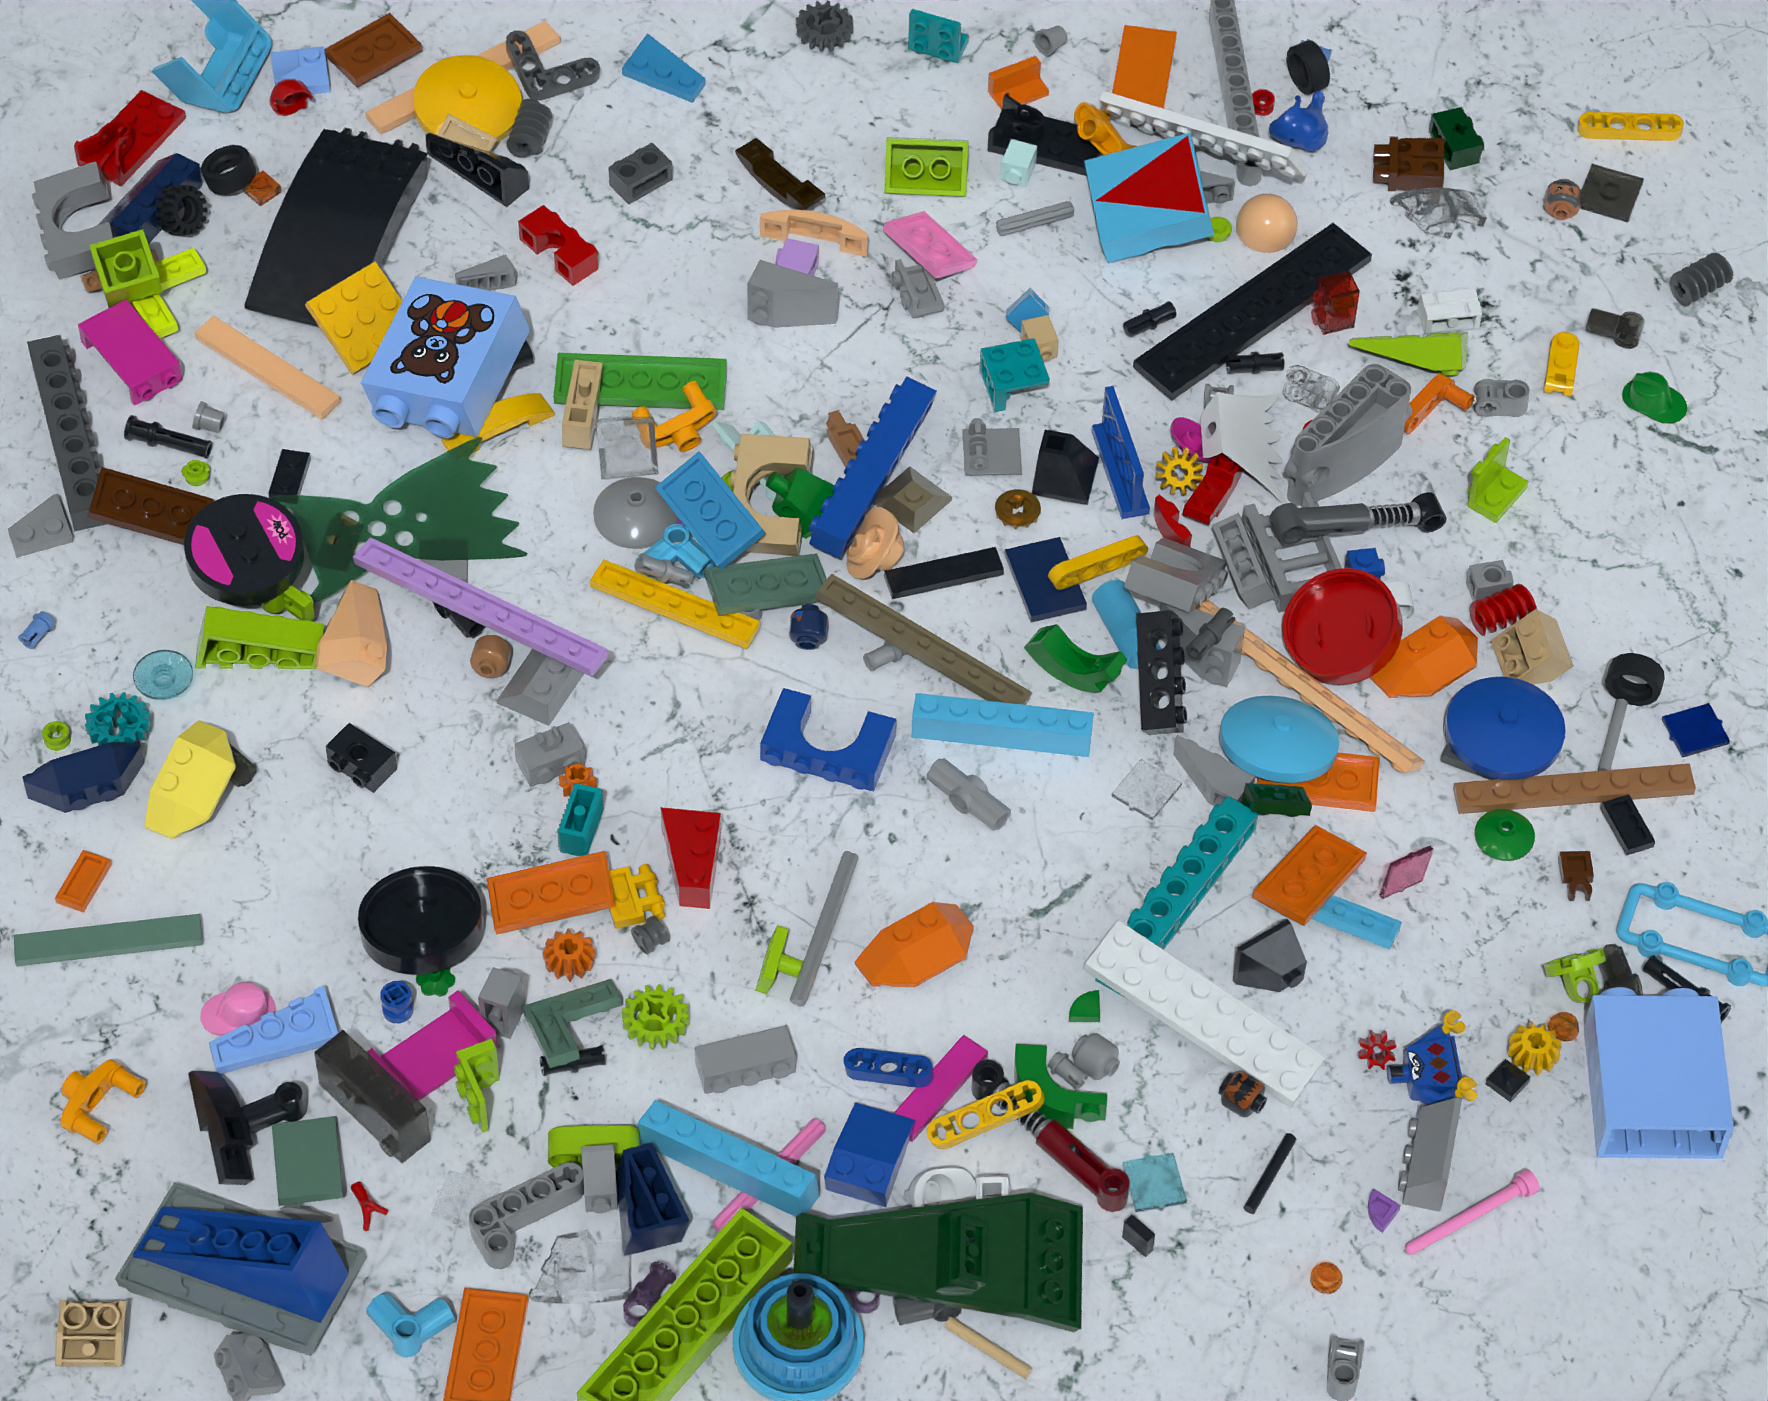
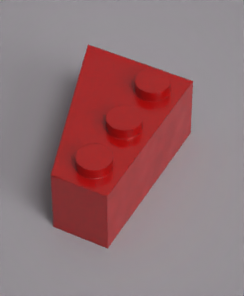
M660 807L661 828L665 838L679 905L710 909L721 838V813Z

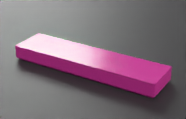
M962 1035L933 1068V1081L925 1087L915 1088L893 1114L915 1120L909 1141L913 1142L970 1078L975 1065L986 1060L988 1057L986 1049L965 1035Z

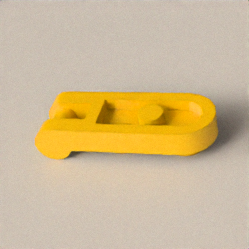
M1560 332L1553 336L1544 393L1552 394L1555 391L1563 393V396L1572 397L1580 346L1579 339L1572 333Z

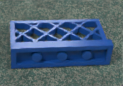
M1114 386L1105 387L1102 423L1092 425V435L1121 519L1148 515L1150 506L1143 489L1144 472Z

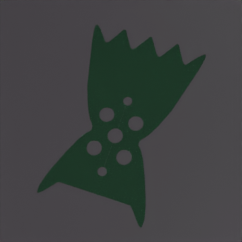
M478 437L465 442L408 471L385 487L368 504L350 499L321 496L281 495L269 497L286 508L291 509L301 527L303 541L319 582L316 589L310 595L314 603L337 592L351 580H355L367 571L355 565L353 559L355 554L352 551V547L357 542H366L370 537L416 559L446 561L503 559L527 556V552L502 543L503 539L519 525V522L495 517L491 514L508 497V494L485 489L480 486L497 466L469 459L470 455L479 446L482 438ZM389 500H395L401 504L402 509L396 515H388L383 510L384 503ZM346 511H354L358 514L359 521L353 526H347L342 523L341 515ZM423 512L427 515L425 521H418L416 514ZM378 520L383 522L386 526L385 533L380 536L370 534L368 525L372 521ZM402 530L409 531L413 535L411 544L407 546L399 545L395 541L397 532ZM335 535L338 538V542L329 544L327 537Z

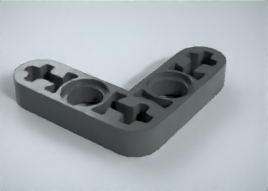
M516 30L507 35V54L526 94L531 99L536 101L545 100L592 85L599 79L600 65L593 58H582L545 70L527 33ZM514 41H518L519 44H522L523 53L520 54L518 45L513 44ZM524 61H531L535 64V67L532 70H525L520 65ZM587 68L589 71H592V74H588L586 71L583 72V69ZM563 74L567 75L570 81L561 84L555 78ZM536 77V82L539 87H542V90H538L537 87H534L533 78Z

